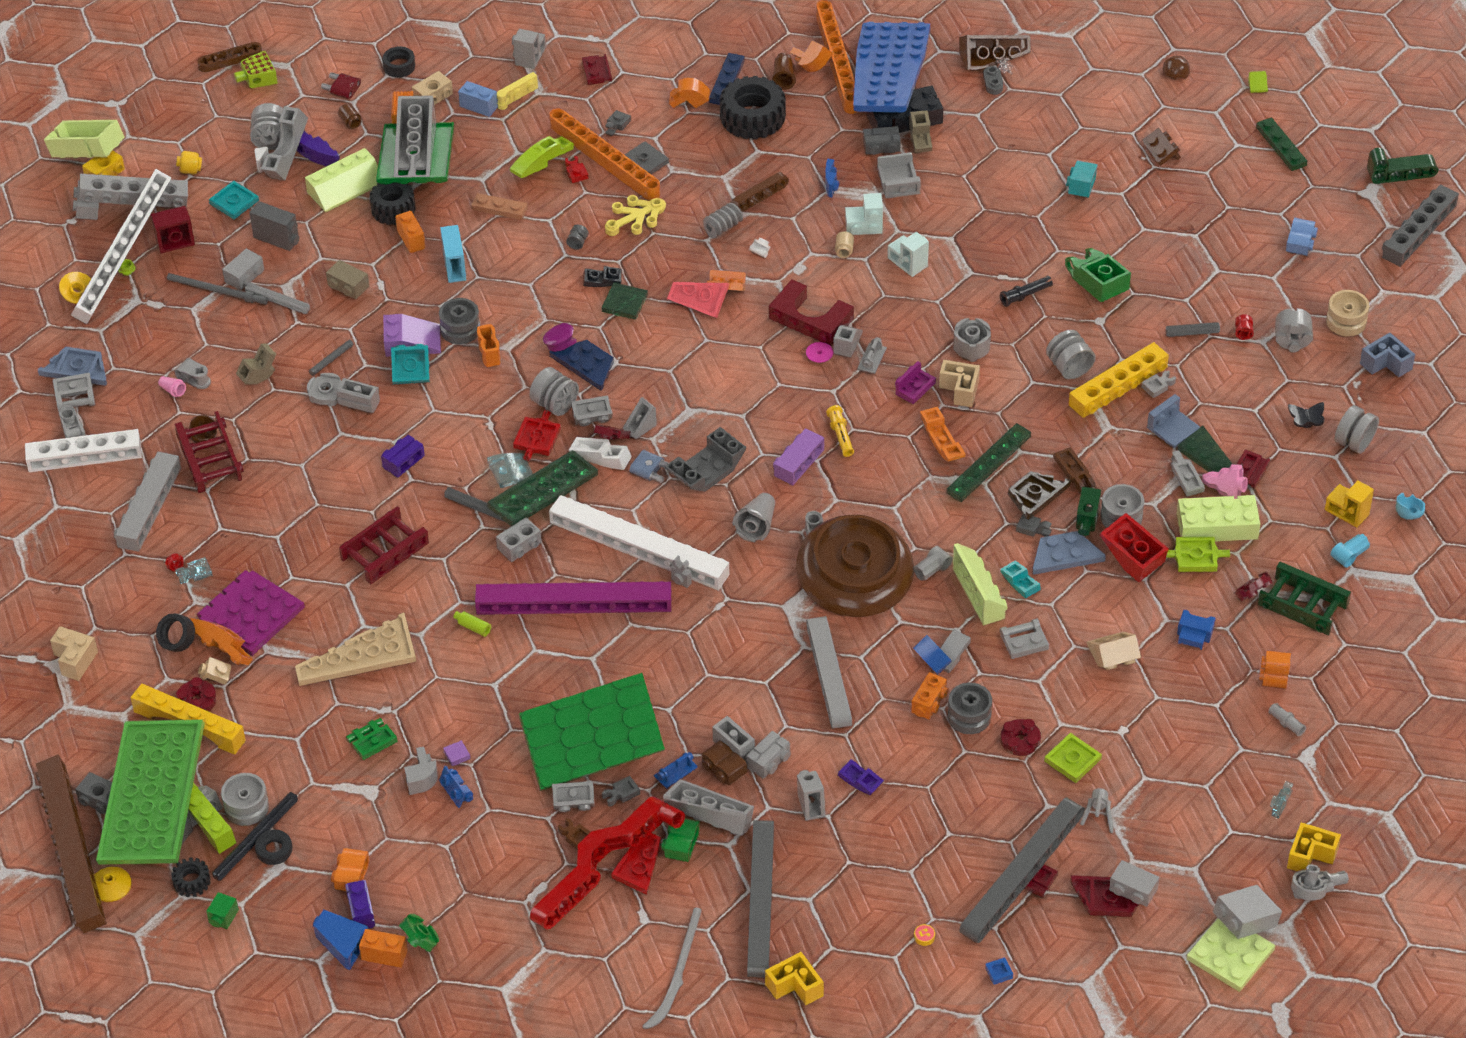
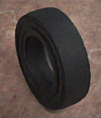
M275 829L262 833L255 843L257 857L268 865H277L285 862L290 857L293 849L289 835L284 831ZM271 842H279L282 845L281 849L274 853L268 852L266 846Z

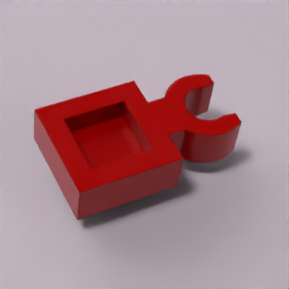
M576 155L574 156V161H569L568 158H565L566 172L571 183L589 179L584 164L578 163Z

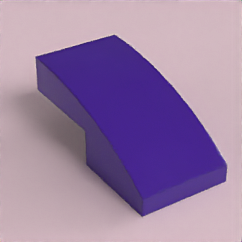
M852 759L837 775L854 788L869 795H872L884 782L869 768L864 770Z

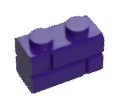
M410 435L397 440L391 449L383 452L381 456L382 467L389 473L391 472L395 477H400L425 456L423 444Z
M366 880L347 883L345 886L352 920L368 926V929L375 927Z

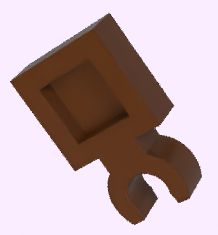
M566 818L565 825L568 827L564 828L558 825V832L564 835L566 841L578 850V844L590 831L581 824H578L576 827L573 826L572 820Z

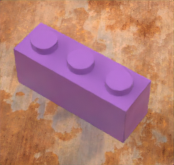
M805 428L801 434L795 437L794 442L785 448L784 453L775 459L773 463L774 476L794 485L824 451V437Z

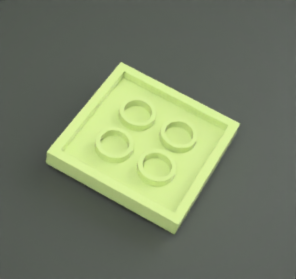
M1217 918L1187 954L1186 960L1240 992L1275 950V945L1258 934L1237 939L1223 922Z

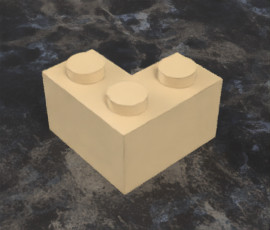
M943 360L940 370L939 388L954 390V405L973 406L979 384L980 365Z
M60 626L50 640L53 654L60 657L58 663L61 675L79 681L98 653L95 637Z

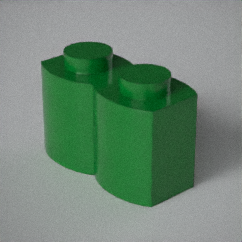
M685 819L679 828H673L668 825L667 834L669 835L662 842L665 858L685 862L690 861L700 832L699 821Z

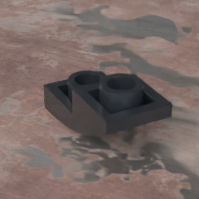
M604 266L603 271L585 268L583 286L609 287L621 284L622 269Z

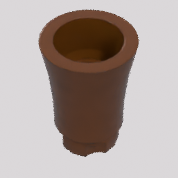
M780 53L775 58L774 74L772 80L782 90H788L796 83L791 56L785 53Z

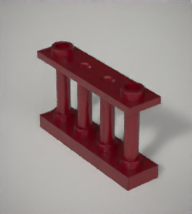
M218 411L214 412L215 422L195 428L184 429L182 422L175 423L176 435L198 493L206 491L205 483H208L207 481L235 473L238 481H241V473L244 472L241 461L237 462L225 428H227L224 417L220 418ZM218 429L221 435L196 444L190 443L188 440L191 439V436ZM224 443L227 450L201 459L199 457L195 458L194 455L196 451ZM230 458L232 466L206 474L200 471V468L204 465Z
M397 506L349 541L344 542L339 547L340 558L344 562L349 557H352L364 567L365 579L371 585L429 544L428 531L424 527L417 531L409 528L401 521L400 508ZM395 525L408 537L399 542L387 530ZM381 536L393 548L388 552H384L372 541ZM366 546L379 558L370 563L358 551Z

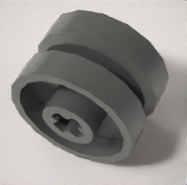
M455 298L445 302L440 307V330L442 337L446 341L460 345L467 344L477 338V327L480 326L479 310L473 301L466 298Z
M968 682L954 687L948 699L947 718L949 724L956 731L963 734L980 733L989 726L992 715L991 693L978 683Z

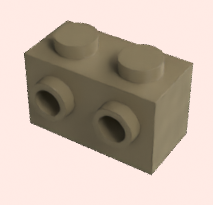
M338 260L326 272L328 286L354 299H357L369 287L367 273L341 260Z

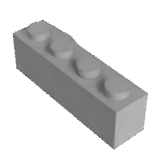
M680 779L663 796L666 803L683 811L685 815L693 817L697 821L707 822L713 827L728 830L732 834L743 835L750 828L754 806Z

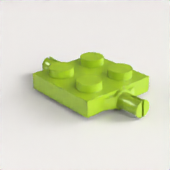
M1176 537L1175 550H1168L1166 558H1175L1178 572H1217L1218 557L1230 558V549L1218 550L1215 544V537Z

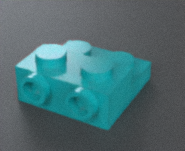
M415 344L414 346L407 347L405 345L391 347L393 384L430 382L428 345Z

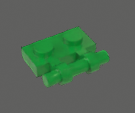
M381 718L367 722L366 726L360 729L356 728L351 731V734L346 736L347 742H353V748L363 761L398 742L397 736L387 724L384 725Z

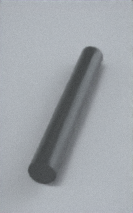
M351 340L346 341L312 367L309 373L312 376L317 374L354 345Z

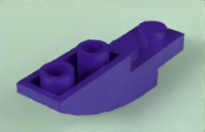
M303 131L296 150L298 153L326 167L339 161L340 156L338 152L333 150L327 141H323L319 136L313 138L312 135H308Z

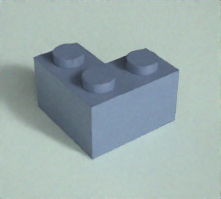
M1388 333L1362 348L1360 364L1372 375L1387 367L1396 376L1400 377L1413 369L1415 353L1394 335Z

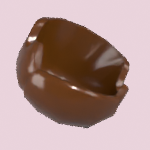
M1172 56L1164 62L1163 73L1174 80H1177L1178 77L1186 79L1190 74V66L1183 56Z
M198 415L191 419L189 429L215 422V420L207 415ZM217 429L191 436V440L199 443L216 437Z

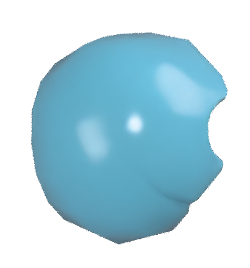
M1401 493L1396 498V512L1401 518L1407 520L1418 519L1425 513V503L1413 494L1410 497H1405L1404 493Z

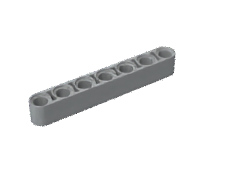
M827 617L806 619L808 636L831 728L852 726L851 711Z

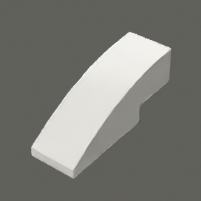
M576 437L569 449L571 454L600 466L620 470L625 469L632 457L627 446L611 445L608 439Z

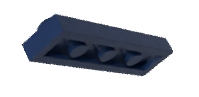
M728 53L709 96V103L720 105L722 90L730 82L733 83L738 78L745 62V56Z

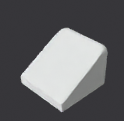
M268 147L255 148L254 150L259 173H262L263 162L266 154L269 153Z

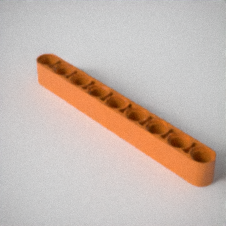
M820 0L816 4V19L824 46L832 52L829 62L841 103L846 113L855 114L858 112L854 111L853 106L855 80L833 7L828 0Z
M555 108L550 111V127L554 132L574 143V147L646 200L650 201L654 198H660V182L657 178L564 110Z

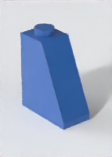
M323 909L320 916H317L313 922L315 937L346 969L350 970L360 955L359 945L368 926Z

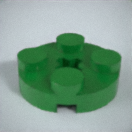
M409 914L399 924L400 928L408 936L407 941L413 947L420 946L426 951L431 952L439 942L438 934L431 925L426 927L422 923L424 921L423 918L415 914Z

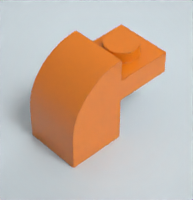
M811 41L805 52L795 47L790 51L798 65L807 72H816L823 68L832 55V52L826 47L814 41Z
M680 79L678 88H674L670 92L669 104L674 108L687 100L693 107L697 108L709 101L710 89L698 79Z

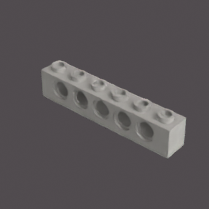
M80 174L79 201L135 205L150 178ZM170 180L156 206L177 208L186 205L187 207L188 181Z

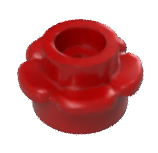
M177 553L171 554L165 560L167 569L173 572L181 570L184 566V558Z

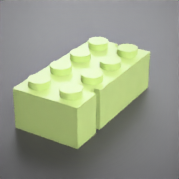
M117 120L62 121L44 141L51 157L104 158L109 156L110 152L125 137Z
M1255 495L1238 496L1237 499H1234V496L1178 499L1177 520L1180 527V537H1215V541L1253 540L1259 537L1260 519Z

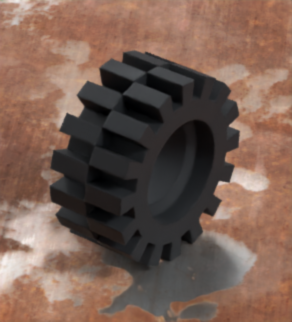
M190 857L189 861L182 859V864L180 862L176 863L177 867H173L171 876L177 893L179 892L181 896L185 893L186 897L190 898V894H193V897H197L196 893L199 892L202 895L203 889L207 891L211 879L208 866L205 865L203 860L200 862V859L196 858L193 861V858ZM189 874L199 875V877L193 881L183 880V878Z

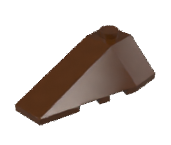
M965 35L959 37V54L966 70H984L987 67L1031 52L1030 35Z

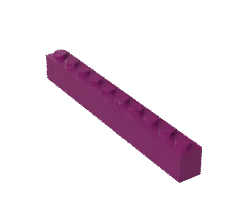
M664 581L476 584L475 607L476 615L672 612L671 582Z

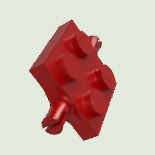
M546 410L543 411L541 418L525 417L513 442V448L526 451L523 456L525 461H530L533 453L549 456L561 430V424L548 420L551 412L548 410L547 412Z

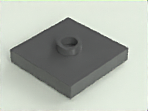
M646 141L625 154V156L650 174H653L669 163L668 157Z

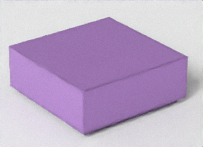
M462 740L443 748L451 766L470 759V754Z

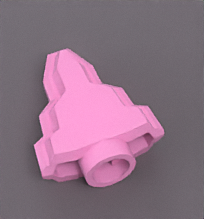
M1231 465L1230 468H1222L1219 472L1212 471L1202 475V482L1210 488L1217 489L1220 495L1234 496V499L1241 496V492L1244 493L1248 486L1247 477H1243L1242 465Z

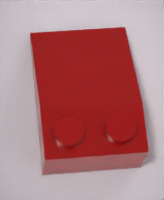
M1127 513L1099 535L1124 571L1137 582H1141L1162 565L1166 560L1169 550L1168 547Z

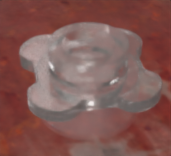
M1003 58L1001 61H996L999 64L998 68L1004 74L1007 72L1011 75L1013 74L1011 70L1014 66L1007 59Z

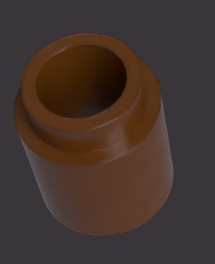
M344 104L339 108L338 115L347 127L355 129L360 126L362 122L361 116L352 104Z

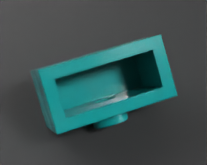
M1077 160L1075 167H1071L1070 176L1067 177L1066 186L1069 187L1068 194L1089 197L1096 180L1098 164Z

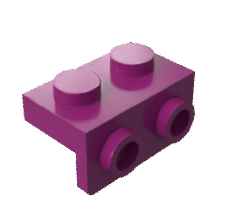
M917 361L902 376L897 378L895 382L896 395L914 404L936 384V378L921 370V362Z

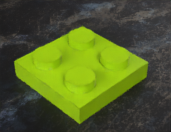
M1069 733L1045 756L1044 762L1077 783L1102 759V754L1072 733Z

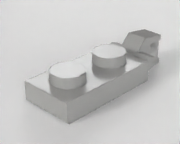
M1179 450L1172 452L1171 467L1186 496L1204 492L1205 486L1191 460L1184 459Z

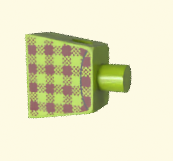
M266 51L242 60V71L234 73L237 83L246 80L250 88L277 84L276 70Z

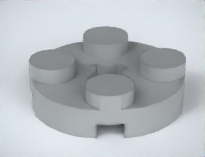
M321 373L320 377L315 378L314 376L307 384L309 400L320 405L335 406L338 403L337 388L341 383L340 377L333 373Z

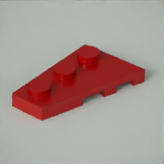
M651 833L639 846L635 848L630 847L611 873V878L647 895L661 845V837Z

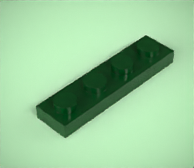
M1272 117L1256 123L1258 131L1291 171L1307 166V159Z

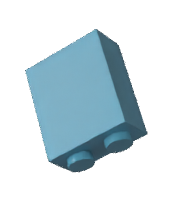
M458 225L440 227L448 283L466 281L464 253Z

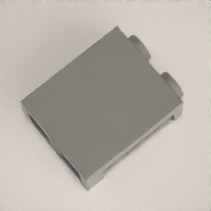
M912 152L879 156L877 158V171L885 198L920 194L921 181L920 177L916 176Z

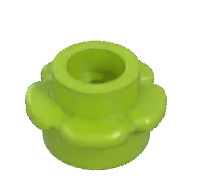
M124 259L118 272L128 276L136 268L131 260Z

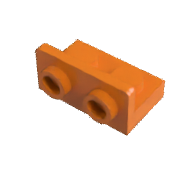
M710 270L707 283H729L728 290L745 291L746 273Z

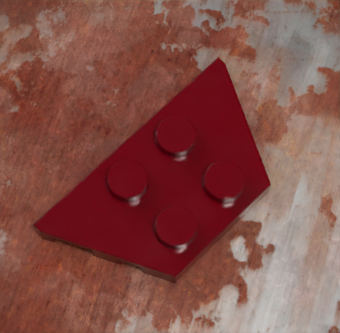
M1071 875L1070 883L1089 915L1132 917L1139 904L1134 903L1132 900L1116 895L1113 891L1109 890L1111 877Z

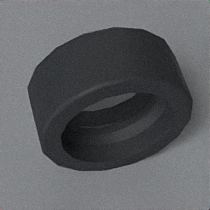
M402 46L392 47L383 54V69L389 76L401 78L410 75L415 70V55L409 48ZM397 59H404L408 61L401 65H394L390 63Z
M176 613L164 616L156 628L158 643L162 648L169 651L181 652L186 650L193 643L195 637L193 622L188 617ZM179 621L183 628V634L178 643L172 644L169 640L168 632L171 625Z

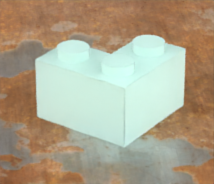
M881 193L863 194V207H845L846 232L852 235L882 234L883 204Z
M918 232L913 233L909 237L903 235L888 245V259L913 277L928 267L929 241Z

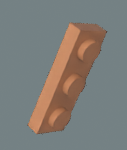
M477 193L472 203V210L518 220H523L528 209V203Z

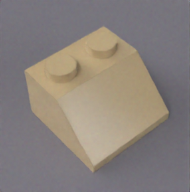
M1120 632L1087 641V645L1097 665L1105 668V670L1117 668L1116 664L1124 663V665L1135 663V659L1141 658L1135 634Z

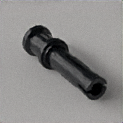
M1047 275L1022 287L1014 286L1012 290L1000 292V300L1005 307H1008L1015 301H1023L1025 296L1053 286V281L1047 282L1051 279Z

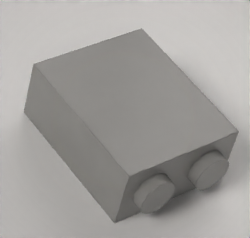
M1258 885L1218 896L1213 913L1237 939L1277 927L1282 910Z

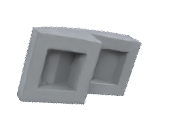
M955 629L951 632L940 648L952 660L944 671L950 673L960 661V655L971 643V637Z

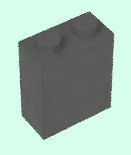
M258 201L249 212L253 238L290 251L298 244L300 239L296 215Z

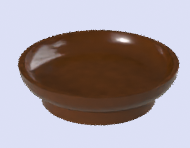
M844 515L822 522L805 537L796 560L797 576L807 595L821 607L836 614L851 617L872 616L889 610L907 594L914 576L912 554L903 537L886 523L865 515Z

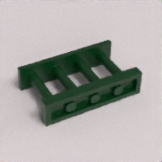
M1280 561L1275 573L1277 581L1269 593L1263 590L1259 592L1258 605L1329 636L1333 622L1330 618L1338 606L1344 609L1347 608L1351 591ZM1284 583L1295 587L1287 601L1277 597ZM1302 591L1313 595L1305 608L1294 604ZM1320 599L1330 602L1323 616L1312 612Z

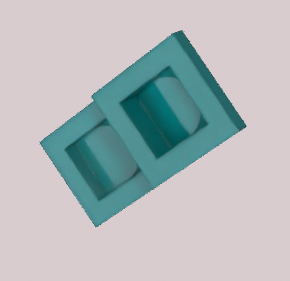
M1016 560L1000 569L1005 579L1024 598H1028L1041 590L1040 583L1030 577L1027 568Z

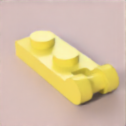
M532 72L497 92L498 108L504 110L510 103L538 88L537 75Z

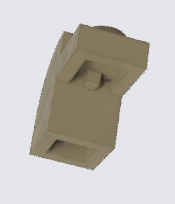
M928 110L910 112L911 142H913L914 152L932 151Z
M261 343L254 359H242L236 375L245 384H259L275 371L272 363L276 353L267 344Z

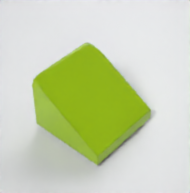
M1266 71L1249 72L1248 84L1250 93L1268 92Z

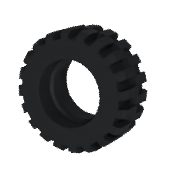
M744 76L743 79L738 78L733 83L730 82L721 92L720 120L726 130L733 133L736 137L741 136L743 139L753 138V140L762 137L763 139L769 134L773 135L776 133V130L778 131L785 122V93L773 80L769 81L766 77ZM748 106H758V107H762V108H759V109H746V108H744V107H748Z

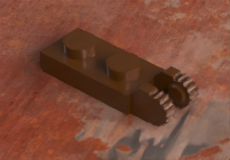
M1071 447L1053 454V459L1071 482L1074 483L1079 493H1081L1082 486L1085 487L1081 481L1082 479L1085 480L1089 488L1095 487V482L1088 469Z

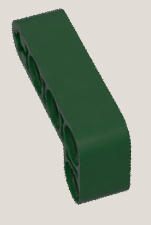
M1379 147L1370 151L1367 163V170L1374 184L1431 178L1439 171L1436 161L1431 154L1387 159L1384 149Z

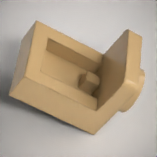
M209 657L205 663L200 665L198 674H200L202 680L209 678L225 685L229 680L231 665Z

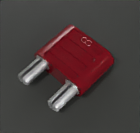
M331 72L329 78L335 79L332 85L322 83L321 89L328 90L333 95L351 99L360 87L361 79L343 73L339 75Z

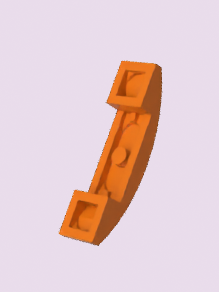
M938 406L920 411L926 431L941 457L948 462L966 457L959 442L956 443L947 429L945 418Z

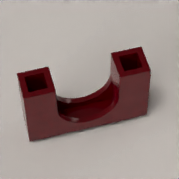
M791 279L769 305V319L832 346L839 326H848L854 319V306L837 300L831 309L822 316L808 317L802 315L797 310L807 299V285Z

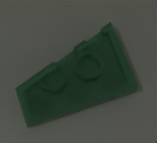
M1201 426L1178 445V450L1208 472H1219L1222 468H1230L1233 465L1204 426Z

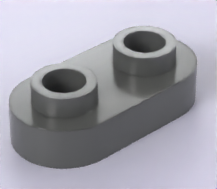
M995 66L985 68L983 78L986 91L992 95L1002 93L1003 79L1000 69Z

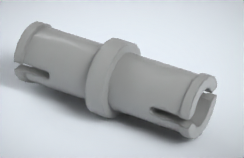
M1274 703L1269 708L1268 713L1278 719L1283 727H1288L1297 736H1301L1305 732L1306 726L1294 718L1293 713L1287 712L1278 703Z

